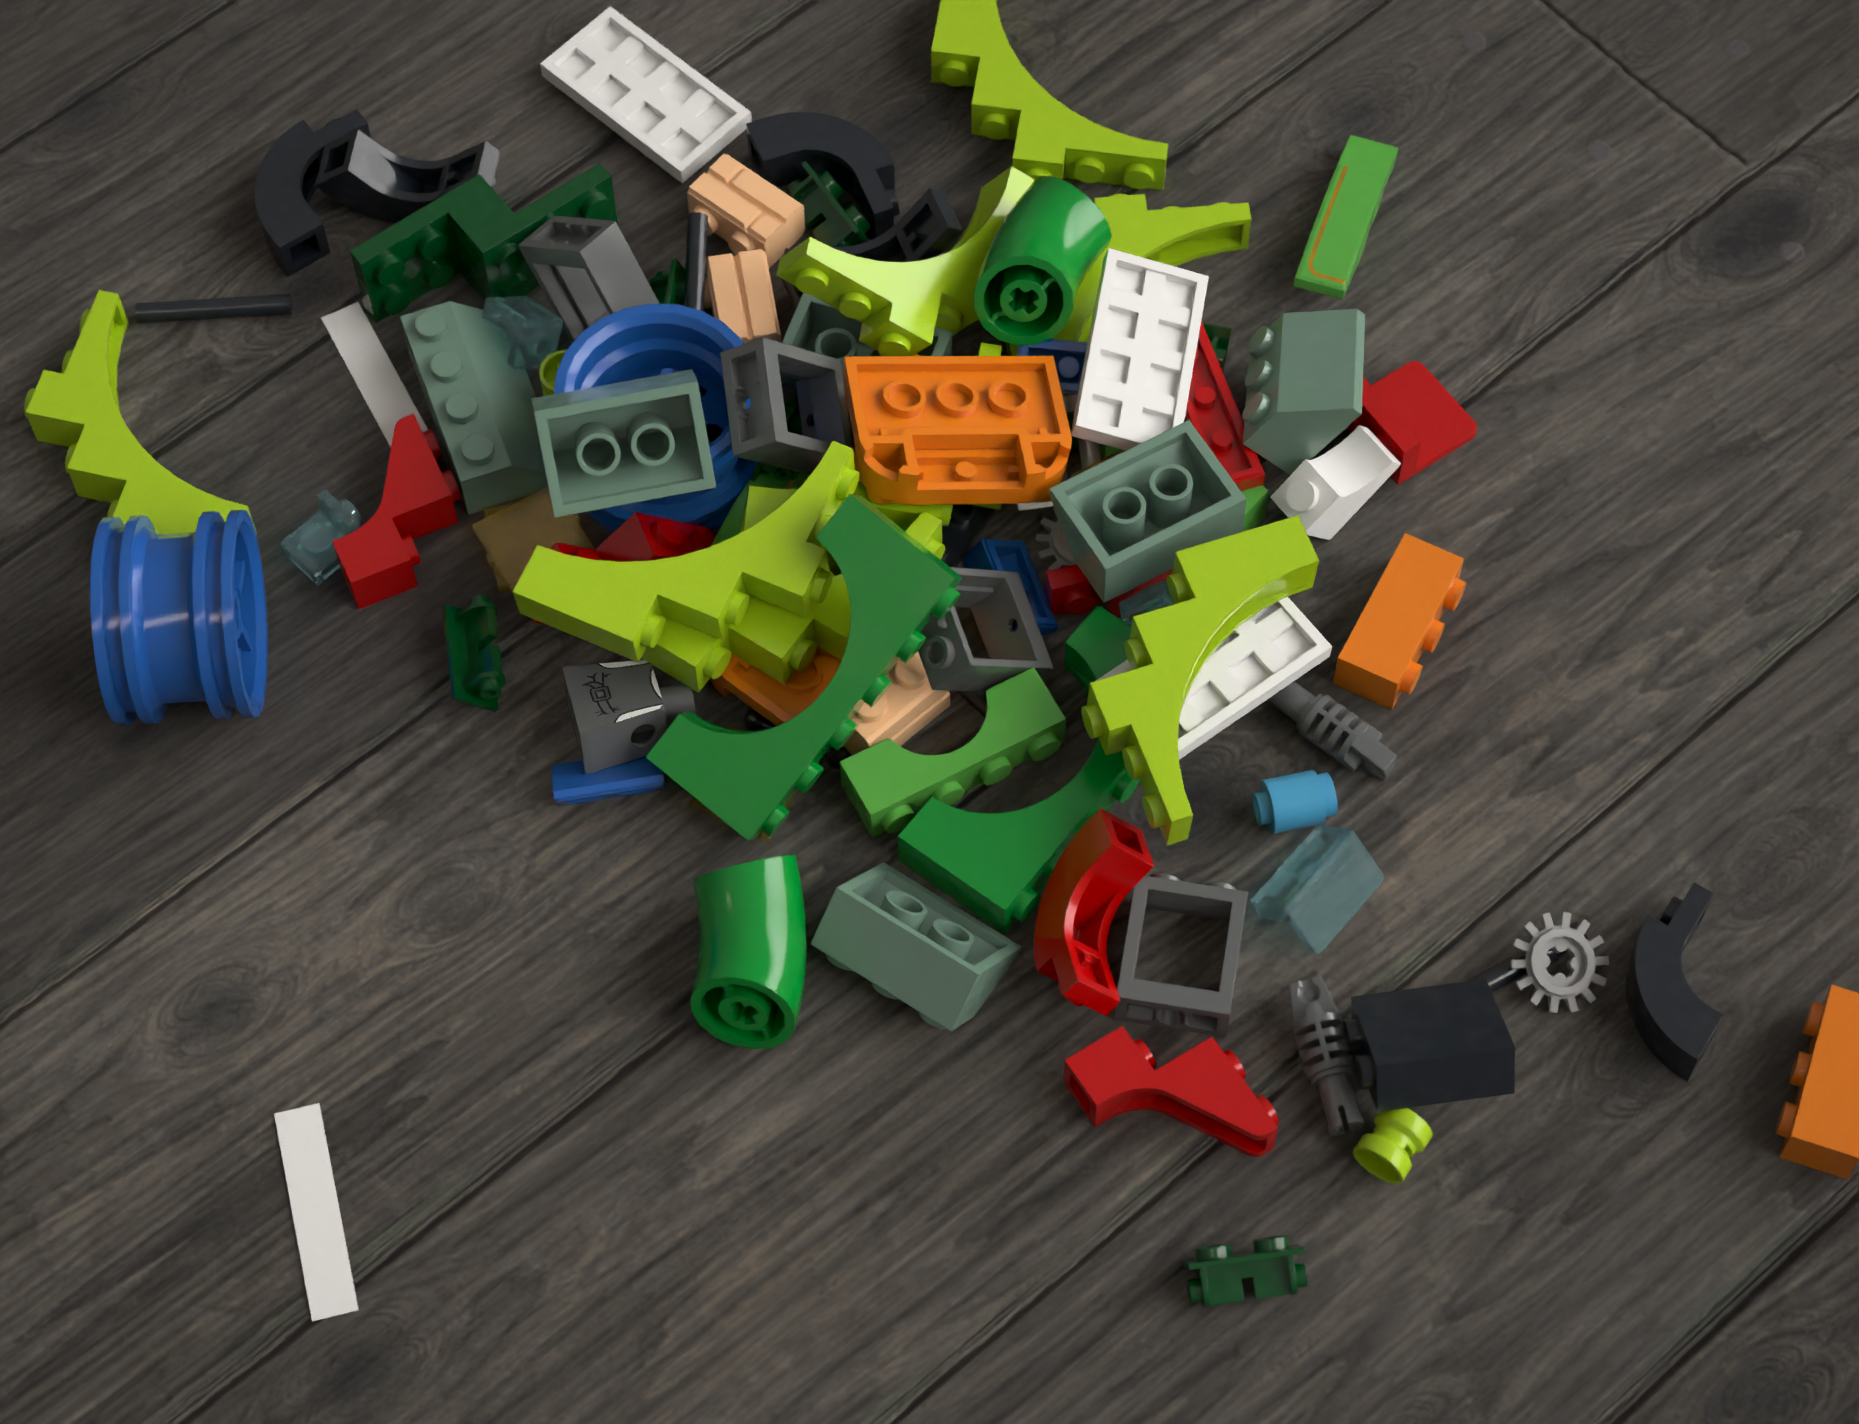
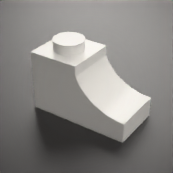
M1359 425L1348 437L1328 452L1312 460L1305 459L1270 498L1288 518L1299 515L1307 535L1331 540L1394 473L1401 463L1369 428Z

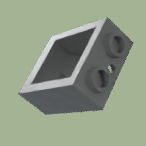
M553 215L518 245L572 343L583 331L603 317L624 308L650 303L660 304L616 221Z
M764 337L720 353L733 456L811 475L832 441L853 448L841 360ZM781 377L796 381L803 435L791 433L787 430ZM748 398H750V399H751V405H750V407L747 409V408H746V401H747ZM813 417H814V426H812V424H811V420H812Z
M950 567L963 578L954 588L961 595L945 615L948 618V625L944 617L939 620L933 615L920 632L926 637V640L918 650L932 690L986 692L987 689L1032 667L1036 669L1040 677L1054 669L1018 572ZM955 607L971 608L989 659L973 658ZM1015 620L1018 623V628L1016 631H1014L1012 627L1013 622Z
M1154 873L1150 876H1144L1134 887L1117 989L1121 1002L1115 1007L1114 1020L1226 1037L1248 891L1236 890L1232 885L1223 882H1209L1205 885L1183 882L1177 877L1166 873ZM1146 908L1229 921L1219 992L1135 978Z

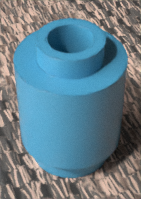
M1308 770L1260 781L1259 792L1252 794V805L1256 821L1259 826L1266 824L1271 834L1324 824L1327 817L1336 816L1338 812L1335 787L1331 776L1327 772L1316 774L1314 770Z

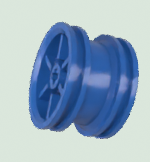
M650 303L624 308L599 319L583 331L565 352L556 373L554 394L692 369L698 381L699 392L704 395L701 397L716 488L587 511L586 513L600 526L615 532L632 514L639 512L708 527L712 532L721 528L734 502L750 480L757 463L756 461L733 456L720 353L744 343L724 322L701 310L678 304ZM748 398L747 401H746V408H747V409H748V408L750 407V405H751V399H750V398Z
M231 510L226 518V522H224L219 512H203L199 517L196 532L156 534L153 523L148 516H131L126 525L119 517H103L98 524L94 536L91 556L90 612L98 681L104 705L110 719L116 725L133 724L137 716L144 724L159 723L165 715L167 703L200 701L207 702L209 710L216 720L231 719L236 708H238L243 718L259 717L263 710L267 687L268 623L261 555L256 532L246 510Z

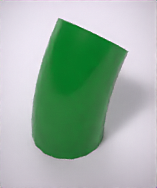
M1041 176L1035 179L1008 213L987 250L976 279L974 310L983 328L999 340L1013 345H1036L1058 334L1068 323L1074 308L1078 288L1096 260L1110 243L1112 234L1109 223L1101 210L1086 194L1072 184L1050 176Z
M784 855L750 861L715 870L694 878L693 883L699 917V957L695 983L690 997L691 1012L702 1028L715 1038L733 1046L764 1049L773 1048L788 1041L796 1028L802 1004L807 952L806 917L796 855Z

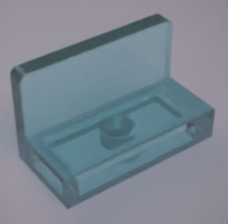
M1317 825L1250 902L1261 917L1289 922L1310 952L1321 953L1384 881V874L1353 830Z

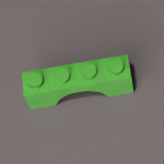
M1032 667L986 690V717L977 735L965 746L946 754L922 755L908 751L887 738L840 761L841 784L872 838L885 831L887 833H895L903 830L931 797L951 806L963 797L964 792L982 783L985 785L998 783L1006 778L1014 767L1030 759L1041 761L1053 755L1060 748L1061 744L1065 743L1066 718L1038 672Z

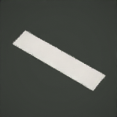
M359 302L322 317L321 319L390 447L392 445L395 424L403 417L414 413L422 432L427 431L428 429Z
M316 1103L274 1113L312 1322L358 1311L320 1104Z

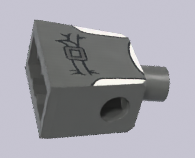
M640 660L639 663L636 661L562 667L568 711L585 774L594 773L647 756L666 732V719L676 718L679 714L692 711L695 713L692 688L683 683L658 687L652 664L645 660Z

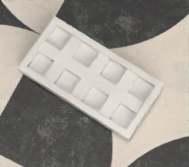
M611 6L540 63L542 76L682 184L745 131L746 123L752 122L751 112Z
M1111 248L1108 249L1102 263L1071 436L1127 451L1184 422L1209 276Z
M1288 597L1261 610L1241 624L1219 645L1206 661L1193 682L1181 711L1178 728L1179 760L1330 657L1331 644ZM1128 659L1098 680L1132 670Z

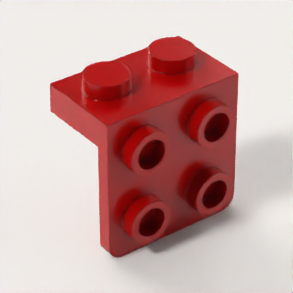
M1418 361L1408 362L1372 385L1363 377L1362 414L1347 427L1351 433L1359 425L1369 428L1401 463L1390 476L1397 485L1474 439L1477 431L1475 421L1429 370Z

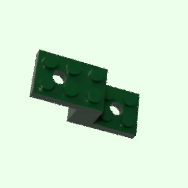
M598 163L514 214L481 174H478L350 250L365 311L375 323H378L389 315L402 312L411 302L429 291L445 286L459 273L467 279L494 312L510 303L513 304L521 301L531 290L538 287L539 283L518 245L553 215L616 221L618 225L612 176Z

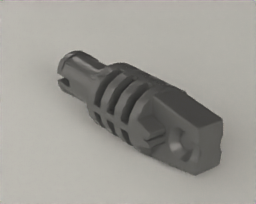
M1293 681L1266 700L1297 723L1296 729L1299 731V735L1309 740L1317 748L1322 749L1327 755L1336 759L1337 762L1350 771L1354 772L1359 766L1384 782L1395 769L1397 755L1379 742L1383 734L1366 721L1360 719L1359 716L1347 710L1345 706L1337 703L1329 695L1318 694L1315 696Z
M1322 976L1290 984L1289 990L1294 1025L1292 1028L1306 1081L1313 1089H1318L1328 1124V1133L1332 1136L1345 1134L1341 1120L1342 1115H1346L1351 1133L1364 1127L1365 1122L1361 1116L1351 1081L1355 1078L1356 1067L1354 1056L1348 1055L1349 1048L1345 1040L1346 1034L1343 1028L1342 1015L1338 1012Z

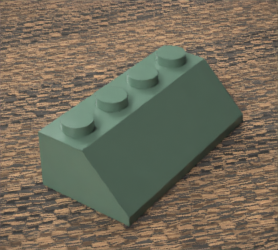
M448 301L400 316L411 361L468 515L549 490L531 398H536L505 315Z

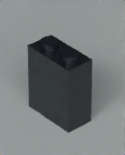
M1487 979L1351 997L1352 1020L1343 1021V1028L1346 1034L1345 1040L1349 1048L1348 1055L1356 1054L1355 1067L1359 1087L1361 1090L1369 1089L1377 1112L1515 1094V1046Z

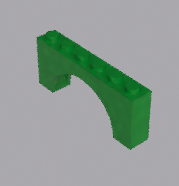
M857 494L848 495L816 537L832 555L841 570L847 586L851 608V624L846 650L839 668L826 689L800 714L781 725L767 730L737 731L726 729L700 718L692 711L681 713L646 756L648 760L748 841L760 837L762 833L771 837L779 829L790 814V811L784 807L796 790L805 794L824 770L818 764L830 746L838 751L848 741L858 727V724L852 718L864 703L873 707L881 699L892 684V681L886 677L888 672L899 659L905 664L912 659L926 640V637L920 633L933 615L941 620L961 595L954 588L963 577L862 496Z
M1097 605L1065 642L1064 669L1072 674L1089 693L1091 682L1098 680L1127 660L1124 643L1125 640L1130 639L1131 626ZM1098 738L1092 754L1080 772L1061 790L1029 807L1003 813H976L954 808L931 797L898 835V860L1005 934L1016 920L1024 922L1033 913L1041 898L1039 892L1047 884L1059 858L1077 832L1100 808L1108 811L1116 800L1124 803L1134 792L1139 779L1132 780L1128 775L1122 751L1105 755Z

